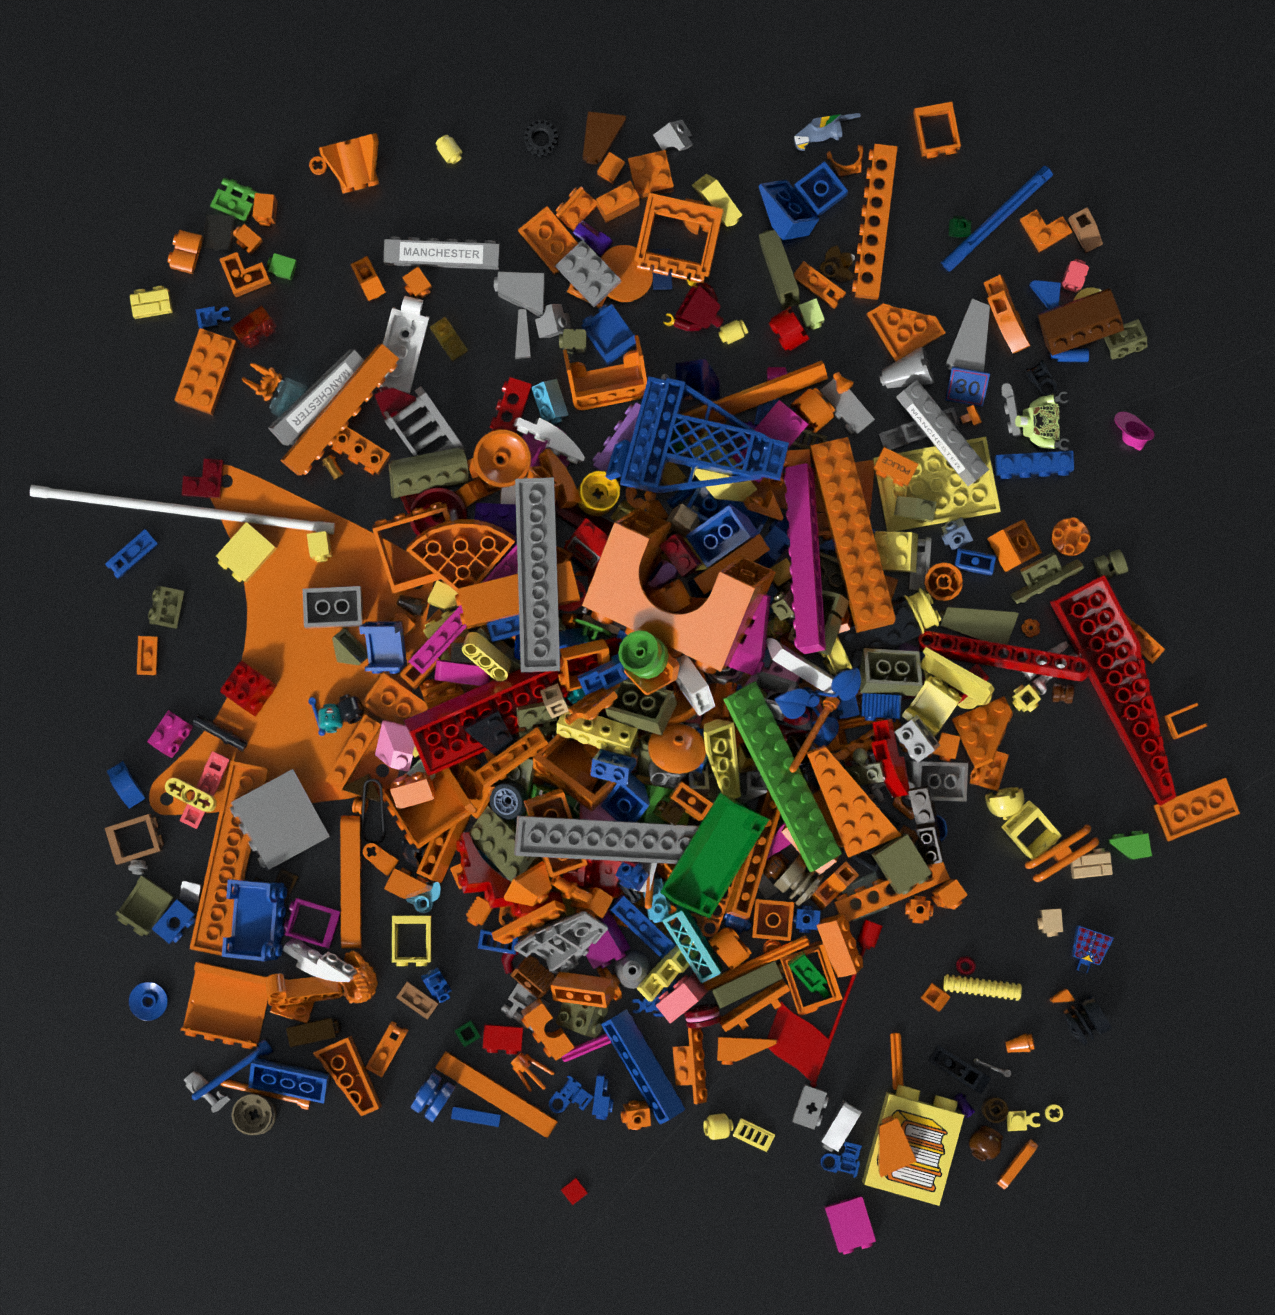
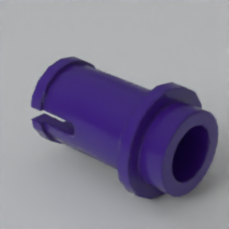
M959 1093L952 1098V1100L958 1101L957 1107L964 1115V1118H968L975 1112L966 1100V1095Z

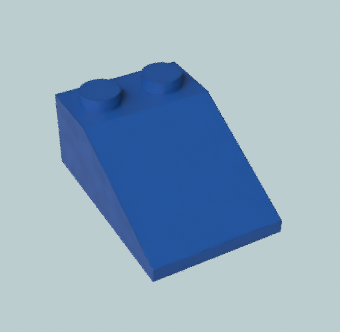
M787 180L761 183L759 189L771 225L782 240L809 236L819 218Z

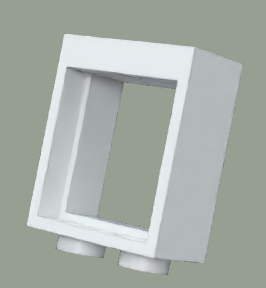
M685 654L677 657L679 671L675 681L696 713L700 716L716 707L708 684L689 657Z

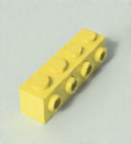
M566 712L560 715L557 722V734L564 738L578 740L583 744H590L599 749L630 757L638 739L637 728L601 716H597L592 720L580 718L571 725H568L565 718L571 713Z

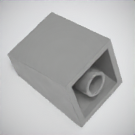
M498 272V277H494V289L498 292L500 298L539 317L544 315V273Z

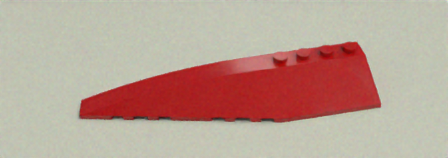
M614 637L604 640L609 647L610 661L612 660L611 657L619 652L618 642L622 643L621 638ZM597 653L567 660L569 676L586 673L598 667ZM520 669L508 674L507 679L504 681H491L404 720L427 775L431 776L488 750L463 729V725L497 708L510 734L514 735L519 731L518 728H520L517 722L516 707L544 702L540 691L557 683L563 692L564 698L567 697L568 692L566 688L559 682L558 674H561V669L560 671L521 672Z

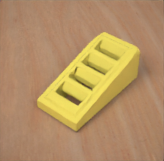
M740 1118L732 1136L767 1152L775 1134ZM744 1125H747L748 1127L744 1135H740ZM751 1128L755 1129L751 1138L748 1139L747 1136ZM759 1131L761 1135L756 1143L754 1139ZM768 1135L764 1146L761 1145L764 1136Z

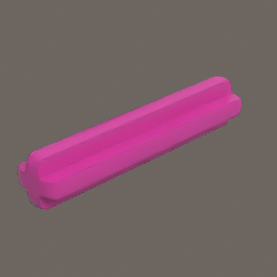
M607 1034L601 1035L575 1046L574 1049L562 1056V1060L567 1062L611 1043Z

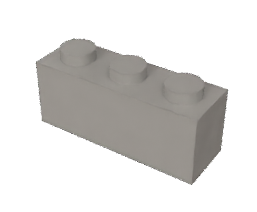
M835 379L820 390L823 400L826 403L829 402L835 408L833 415L838 420L842 419L846 425L844 427L850 434L854 433L857 436L874 422L873 416L850 389L842 394H838Z

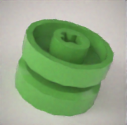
M640 630L627 635L620 644L618 652L619 660L623 667L638 677L645 679L656 677L663 672L669 658L668 649L661 640L647 631Z

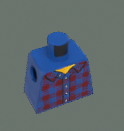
M1077 925L1072 956L1080 959L1076 970L1088 973L1091 963L1100 965L1114 938Z

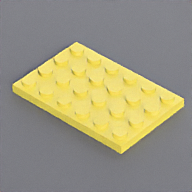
M986 437L966 440L990 469L970 486L965 484L936 446L897 453L918 463V466L908 486L903 485V487L892 483L893 479L887 476L884 479L876 475L887 532H898L955 521L961 517L966 519L1001 512ZM879 457L873 458L874 466ZM897 496L937 502L933 521L930 523L894 515Z

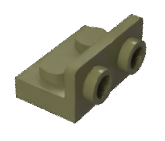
M1139 319L1124 324V331L1104 337L1112 360L1123 358L1127 354L1140 352L1147 348V336Z
M157 586L152 594L153 606L148 614L149 624L177 629L184 591Z

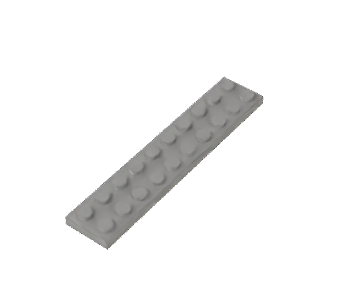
M554 478L515 479L521 672L560 671Z
M517 816L514 855L677 864L698 830L699 825L676 824L674 826L663 823Z

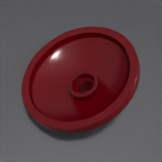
M434 487L421 492L412 502L409 512L411 514L412 510L421 507L423 510L431 508L430 505L441 502L442 504H447L451 520L467 519V511L462 499L455 492L442 487ZM442 512L440 516L430 515L410 521V524L418 536L430 527L445 522Z

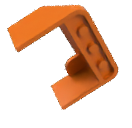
M638 335L634 336L637 350L629 351L623 356L624 364L586 371L585 365L581 362L569 363L567 349L563 350L573 404L576 409L588 410L643 398L647 377Z

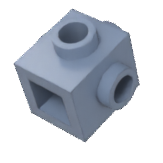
M962 517L955 521H949L945 526L941 527L944 533L941 537L946 546L950 545L952 551L962 548L967 543L973 541Z

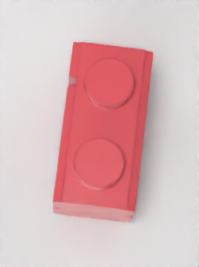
M1075 259V261L1069 263L1060 287L1074 293L1080 291L1089 269L1088 265H1085L1086 262Z

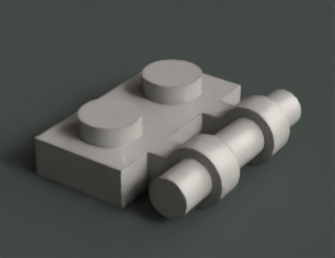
M518 983L508 1000L514 1003L512 1008L504 1004L501 1011L507 1014L506 1017L515 1019L526 1029L521 1020L523 1015L518 1013L517 1009L518 1007L526 1008L537 998ZM541 998V1001L548 1009L551 1003Z

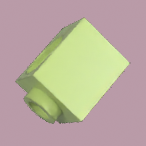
M817 299L798 305V310L806 329L811 328V330L822 326L821 323L825 319Z

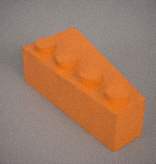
M352 1036L313 1053L361 1116L382 1107Z

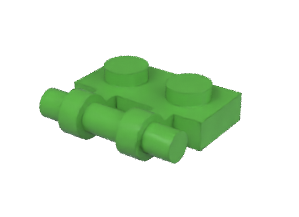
M223 178L221 184L226 186L227 189L226 191L218 189L210 206L246 222L254 206L248 202V198L254 199L255 193L258 192L254 191L250 186L245 187L238 184L234 179ZM235 190L243 195L239 198L232 195V192Z

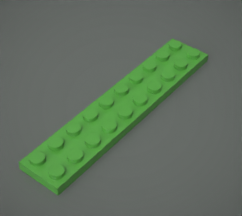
M756 681L725 697L723 700L809 872L819 869L842 853L799 767L796 772H790L789 767L794 757Z

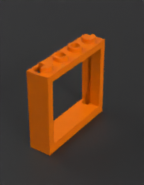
M437 502L430 505L431 508L424 510L422 507L417 508L408 515L400 513L393 516L394 519L391 520L380 519L372 526L392 593L440 580V578L432 571H427L396 581L380 530L443 512L445 522L452 521L446 503Z
M557 734L548 745L533 757V768L592 812L610 794L617 783L608 781L594 795L551 763L549 759L570 739ZM632 750L630 757L637 758L636 766L634 767L635 769L638 763V756H636Z

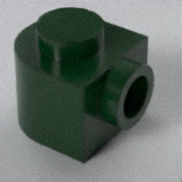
M953 216V219L949 220V236H970L971 220H966L964 216Z

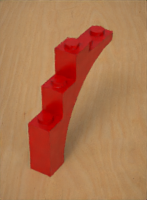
M469 832L461 833L456 842V849L461 855L462 871L458 876L459 886H462L463 893L485 891V899L489 902L490 908L511 906V913L515 916L516 920L554 900L564 904L560 892H550L548 894L549 898L544 903H537L534 906L506 901L504 896L511 881L502 877L487 864L474 846Z

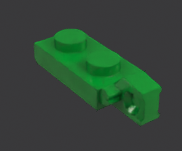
M803 951L788 962L789 967L811 992L815 993L818 991L824 999L830 995L828 988L825 986L828 983L826 978Z

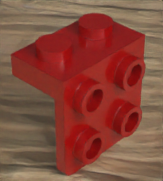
M241 661L222 686L220 692L256 717L268 698L273 694L277 684Z

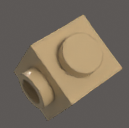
M1061 909L1040 910L1041 918H1038V929H1042V933H1047V937L1059 936L1058 932H1063Z

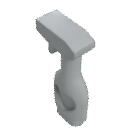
M195 1071L184 1079L185 1086L192 1093L208 1083L200 1073L197 1074ZM210 1091L202 1096L212 1105L211 1110L213 1113L219 1111L231 1098L222 1095L219 1091L216 1093L220 1099L219 1101Z

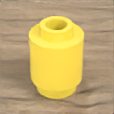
M444 135L437 140V149L447 163L455 164L462 158L463 152L452 137Z
M742 319L739 321L734 320L720 327L721 331L718 332L722 342H727V344L745 337L744 335L748 333Z

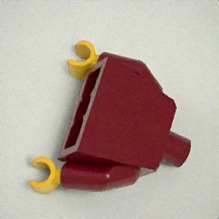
M687 279V283L692 287L675 314L677 318L675 319L671 314H666V316L671 317V322L666 323L663 321V323L667 326L674 325V327L684 331H700L702 328L707 329L710 324L717 328L720 327L724 318L717 314L720 304L713 287L706 282L702 284Z

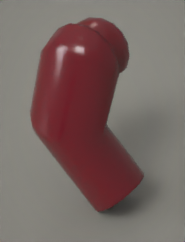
M503 953L501 957L506 974L514 971L512 960L515 954Z

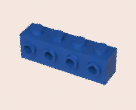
M1073 451L1006 454L994 457L995 476H1000L1001 479H1010L1012 475H1020V478H1029L1031 474H1039V477H1048L1050 473H1058V476L1070 475L1069 472L1074 471Z

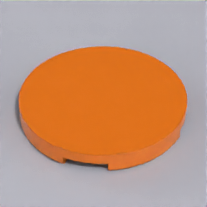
M629 245L615 246L607 250L601 257L606 265L622 281L607 295L613 300L619 302L637 300L646 294L652 284V266L650 272L637 269L638 261H634L636 247Z

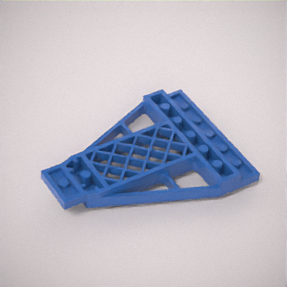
M648 376L620 485L654 493H664L758 480L762 477L780 481L789 442L771 439L763 433L755 431L686 385V382L670 378L662 380ZM685 393H689L708 406L704 420L679 414ZM713 409L738 427L708 421L711 410ZM685 424L690 431L681 436L677 428ZM705 429L709 435L700 440L696 432ZM674 431H675V433L677 434L678 438H676L675 440L672 441L673 434H674ZM724 433L727 440L718 444L715 436ZM693 434L697 442L688 447L684 439ZM743 437L746 444L737 448L733 441ZM712 439L716 446L707 451L703 443ZM681 441L685 449L676 453L672 446ZM731 443L734 451L726 455L722 447ZM700 445L704 453L695 458L691 450ZM748 448L744 459L740 452ZM719 450L723 457L714 462L710 454ZM688 452L691 458L682 455ZM738 454L741 462L733 466L729 458ZM707 456L710 462L701 461V459ZM726 461L729 467L719 464ZM671 462L691 467L688 483L660 486L666 463ZM697 469L731 476L692 482L695 470Z

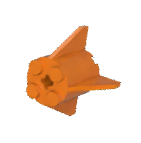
M377 133L319 148L321 156L338 178L342 194L353 191V187L354 190L366 188L367 183L368 187L379 184L376 173L379 144Z

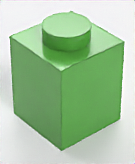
M274 253L273 258L270 257L267 263L268 272L271 275L292 281L297 261Z

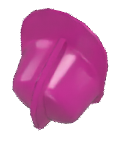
M1118 412L1115 415V423L1122 430V439L1127 445L1140 451L1148 440L1154 438V431L1135 415L1128 412Z

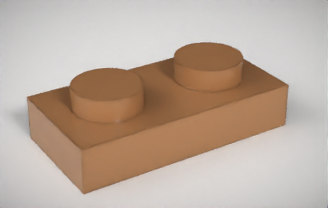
M408 981L396 997L427 1020L439 1004Z

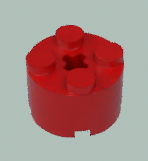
M788 307L770 318L771 321L768 323L775 334H780L781 337L778 340L785 350L789 349L791 351L810 338L806 335L807 333L797 316L792 312V308Z

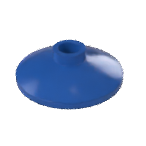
M144 982L137 985L129 996L130 1010L141 1020H155L167 1008L168 999L166 992L161 986L153 982ZM148 997L153 1000L151 1005L146 1003Z

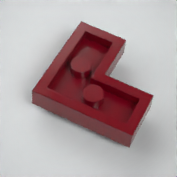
M204 459L202 477L183 476L182 496L221 499L224 461Z

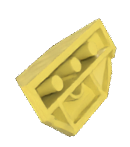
M705 432L699 439L701 440L709 434ZM712 439L703 443L707 451L716 446ZM700 445L692 449L695 458L704 453ZM722 447V450L724 451V453H725L726 455L729 454V453L725 450V448ZM719 450L710 454L714 462L723 457ZM707 456L701 459V461L710 462ZM732 457L729 458L733 466L737 464ZM726 461L719 464L729 467ZM697 469L694 473L700 481L731 477L702 469ZM752 481L706 487L715 499L743 502L746 497H749L757 490Z

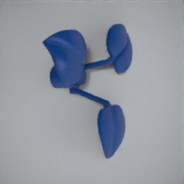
M857 667L838 673L831 683L832 691L835 693L821 692L819 690L813 691L810 687H805L803 689L798 688L787 691L776 697L775 701L782 713L789 719H796L803 715L806 706L813 709L819 717L820 713L816 709L820 702L819 695L837 697L839 695L843 701L850 700L859 691L861 674ZM828 716L813 742L820 747L829 745L838 733V721L834 717ZM816 721L812 722L811 729Z

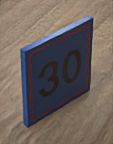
M952 366L945 400L983 407L990 373Z

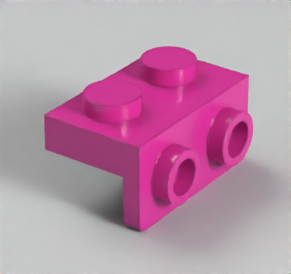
M168 710L147 742L163 754L173 758L193 726Z

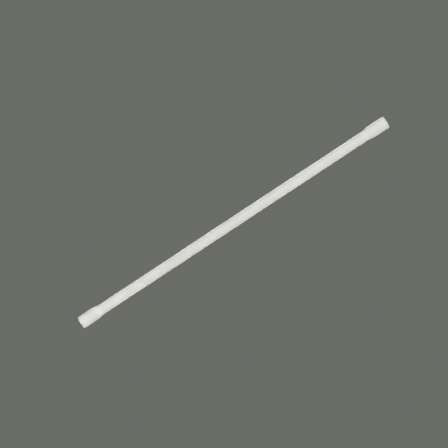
M31 485L30 496L57 498L316 532L326 531L328 534H334L335 523L315 522L77 492Z

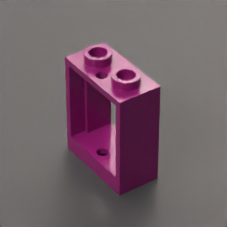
M300 898L292 901L289 912H292L290 919H286L284 924L285 935L328 949L331 948L341 911ZM301 905L331 913L323 941L293 932Z

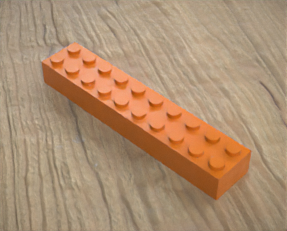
M845 437L811 445L810 455L856 633L892 625L896 618L849 439Z

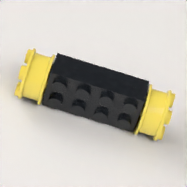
M919 588V592L909 597L905 595L904 598L901 596L891 601L896 618L892 625L856 633L854 621H852L850 630L837 635L830 655L819 653L822 658H825L823 663L826 670L831 675L834 674L836 676L838 672L846 668L852 669V667L860 665L864 648L891 650L924 634V630L933 625L938 627L941 617L937 610L935 611L931 606L934 603L929 593L927 594L925 590L923 591Z

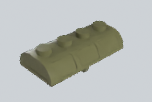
M459 448L393 460L389 464L392 498L418 494L434 487L445 488L467 484L469 481L466 455L464 450Z

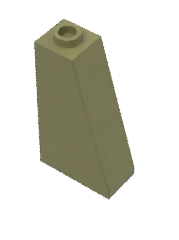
M766 230L759 234V240L781 308L783 310L799 305V289L782 241L775 230Z
M947 607L945 611L941 610L940 612L941 621L939 626L972 639L1007 645L1019 613Z
M773 961L711 990L719 1007L722 1008L783 979L781 974L784 971L780 962L776 964Z

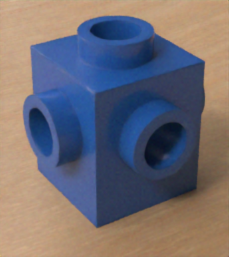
M623 862L615 874L622 886L628 889L633 888L637 891L641 890L649 877V874L642 868L643 864L641 863L633 867Z
M801 905V909H797L796 913L793 912L792 924H795V928H799L801 933H811V930H818L816 925L820 922V910H812L813 906ZM804 916L809 917V921L807 923L803 922Z

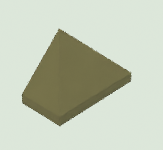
M343 628L332 638L337 662L360 665L368 658L367 649L346 628Z

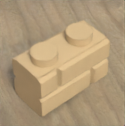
M1105 848L1093 849V853L1084 854L1070 863L1072 879L1113 874L1110 852H1105Z

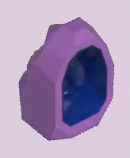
M663 558L649 577L648 584L652 588L661 589L665 584L671 583L679 572L674 565Z

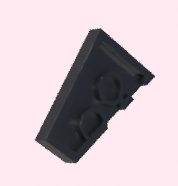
M497 708L462 726L468 734L495 756H498L515 743Z

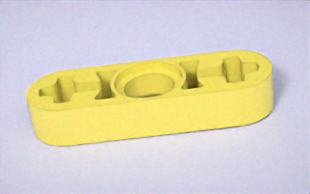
M170 778L165 784V790L168 794L201 811L212 812L217 806L214 796L180 779ZM172 784H176L177 787L182 788V792L174 790ZM189 790H194L195 792L193 800L187 799V792ZM200 798L203 800H208L210 806H206V804L200 802Z

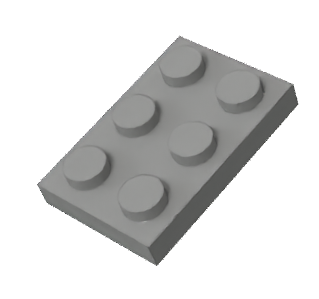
M583 240L555 265L562 275L593 307L622 282Z

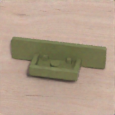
M1052 552L1020 569L1027 586L1010 594L1011 598L1017 604L1026 602L1031 596L1043 593L1048 587L1060 584L1069 576L1077 575L1084 569V566L1076 559L1061 567L1056 554Z

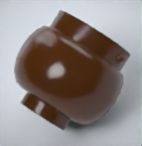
M982 1125L970 1137L969 1146L973 1151L972 1155L981 1161L994 1159L1001 1151L1003 1136L996 1130Z

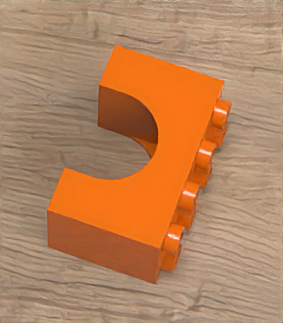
M636 508L614 522L582 606L592 610L591 617L600 623L610 625L615 621L626 626L625 633L627 635L638 630L647 631L665 644L671 656L681 657L683 653L695 659V667L703 672L715 674L717 670H724L730 664L738 644L745 641V631L750 624H754L755 621L752 620L753 615L763 596L767 595L776 572L740 556L719 572L709 597H691L693 602L677 612L670 613L664 611L647 597V595L660 589L649 586L648 580L658 563L662 560L660 545L666 541L672 523L643 509Z

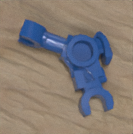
M674 979L668 987H664L661 994L659 993L653 1001H648L646 998H644V1001L638 998L633 999L632 1003L637 1002L640 1004V1008L634 1009L633 1013H640L644 1009L646 1013L656 1010L658 1012L653 1013V1015L663 1017L664 1015L656 1005L660 1002L659 997L666 991L671 992L677 979Z

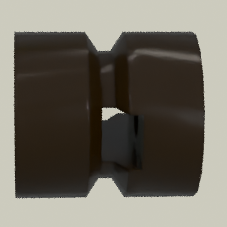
M990 1096L982 1102L981 1112L987 1120L993 1123H1000L1006 1119L1009 1112L1008 1106L1001 1098Z

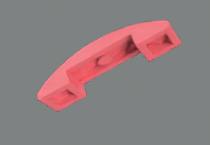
M212 751L196 788L214 796L230 759ZM195 792L193 793V795H192V797H191L190 800H193V799H194V797H195ZM200 798V802L206 804V806H210L208 800H203ZM187 804L180 821L198 829L206 812Z

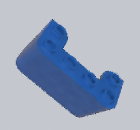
M228 879L226 899H234L232 933L231 937H223L222 957L271 961L277 960L282 955L283 918L286 913L284 899L287 896V888L283 883Z

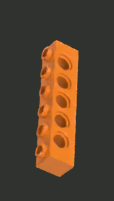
M943 862L929 864L927 866L932 873L930 879L922 884L916 883L907 894H897L896 892L892 895L888 894L886 886L890 883L888 880L883 881L881 878L873 881V886L869 888L861 886L854 889L855 893L850 896L847 893L837 896V901L833 903L838 915L844 914L845 919L849 922L950 880V877ZM871 891L878 893V899L875 902H871L868 899V894ZM854 898L859 899L861 903L860 907L856 910L850 905L851 900Z

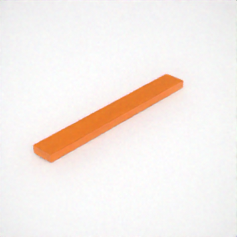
M819 361L719 399L713 403L734 415L828 379L823 361ZM704 405L681 415L704 420L708 406ZM712 409L708 421L716 422L725 417ZM682 425L685 433L690 431L687 425Z

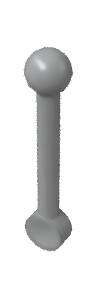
M978 1058L973 1060L975 1066L981 1065L1000 1072L1005 1077L1011 1076V1071L1008 1069L1003 1070L986 1064Z

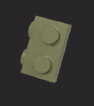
M562 1002L556 1024L585 1036L597 1038L602 1030L601 1024L608 1013V1007L602 1008Z

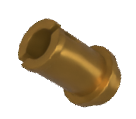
M331 454L322 460L324 463L322 465L327 467L335 480L343 475L344 472H342L335 461L336 457H333Z

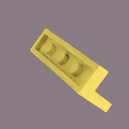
M925 647L923 651L925 657L921 662V669L939 678L944 683L983 705L987 703L995 690L992 684Z

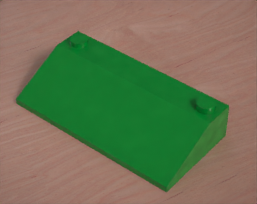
M719 793L660 893L673 903L710 918L770 819L733 798Z

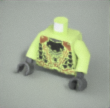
M1061 392L1058 396L1053 394L1039 397L1030 403L1029 408L1023 410V416L1018 415L1016 417V426L1023 427V435L1029 437L1039 448L1056 449V447H1059L1061 451L1069 449L1061 446V443H1069L1070 441L1066 438L1060 440L1059 404H1056L1058 401L1060 403H1067L1069 401H1062L1060 399V396L1068 394L1067 392Z

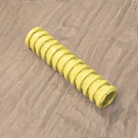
M946 974L943 983L944 991L950 990V992H953L955 990L956 993L962 991L963 994L968 992V994L974 993V995L978 993L980 996L986 994V997L992 995L994 998L998 996V998L1004 997V999L1009 997L1010 1000L1016 998L1017 1001H1019L1022 991L1020 983L1017 985L1015 983L1009 984V982L1003 983V981L997 983L996 980L991 982V980L985 981V979L979 980V978L974 980L972 977L967 979L965 976L964 978H961V976L955 977V975L950 977L949 974Z

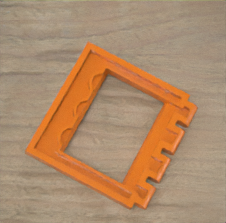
M649 193L634 261H638L637 269L650 272L651 266L654 265L653 273L669 276L670 269H673L672 277L687 280L688 274L692 273L690 281L704 284L705 276H710L724 209ZM655 214L710 226L702 263L647 252Z

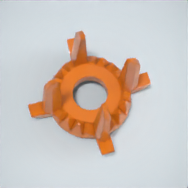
M251 363L250 366L265 375V377H262L263 380H260L262 384H256L242 377V381L256 391L255 394L262 395L264 401L270 400L278 383L282 381V375L276 373L273 367L267 369L256 363Z

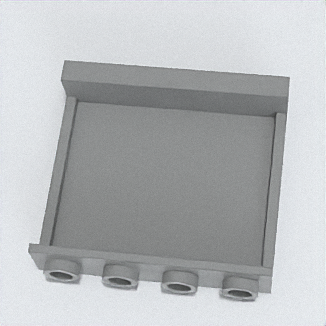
M293 769L231 802L232 807H230V811L235 818H239L241 822L239 827L244 835L248 834L250 841H248L249 846L253 852L257 851L259 855L257 860L262 869L266 868L267 871L330 837Z

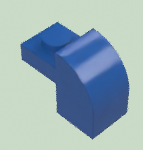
M123 761L107 771L111 784L129 809L145 799L140 786L132 778Z

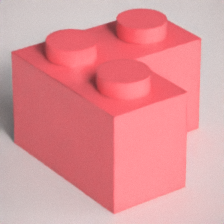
M694 973L690 977L686 974L673 986L675 990L671 993L666 991L659 997L660 1002L656 1007L669 1023H672L708 992Z

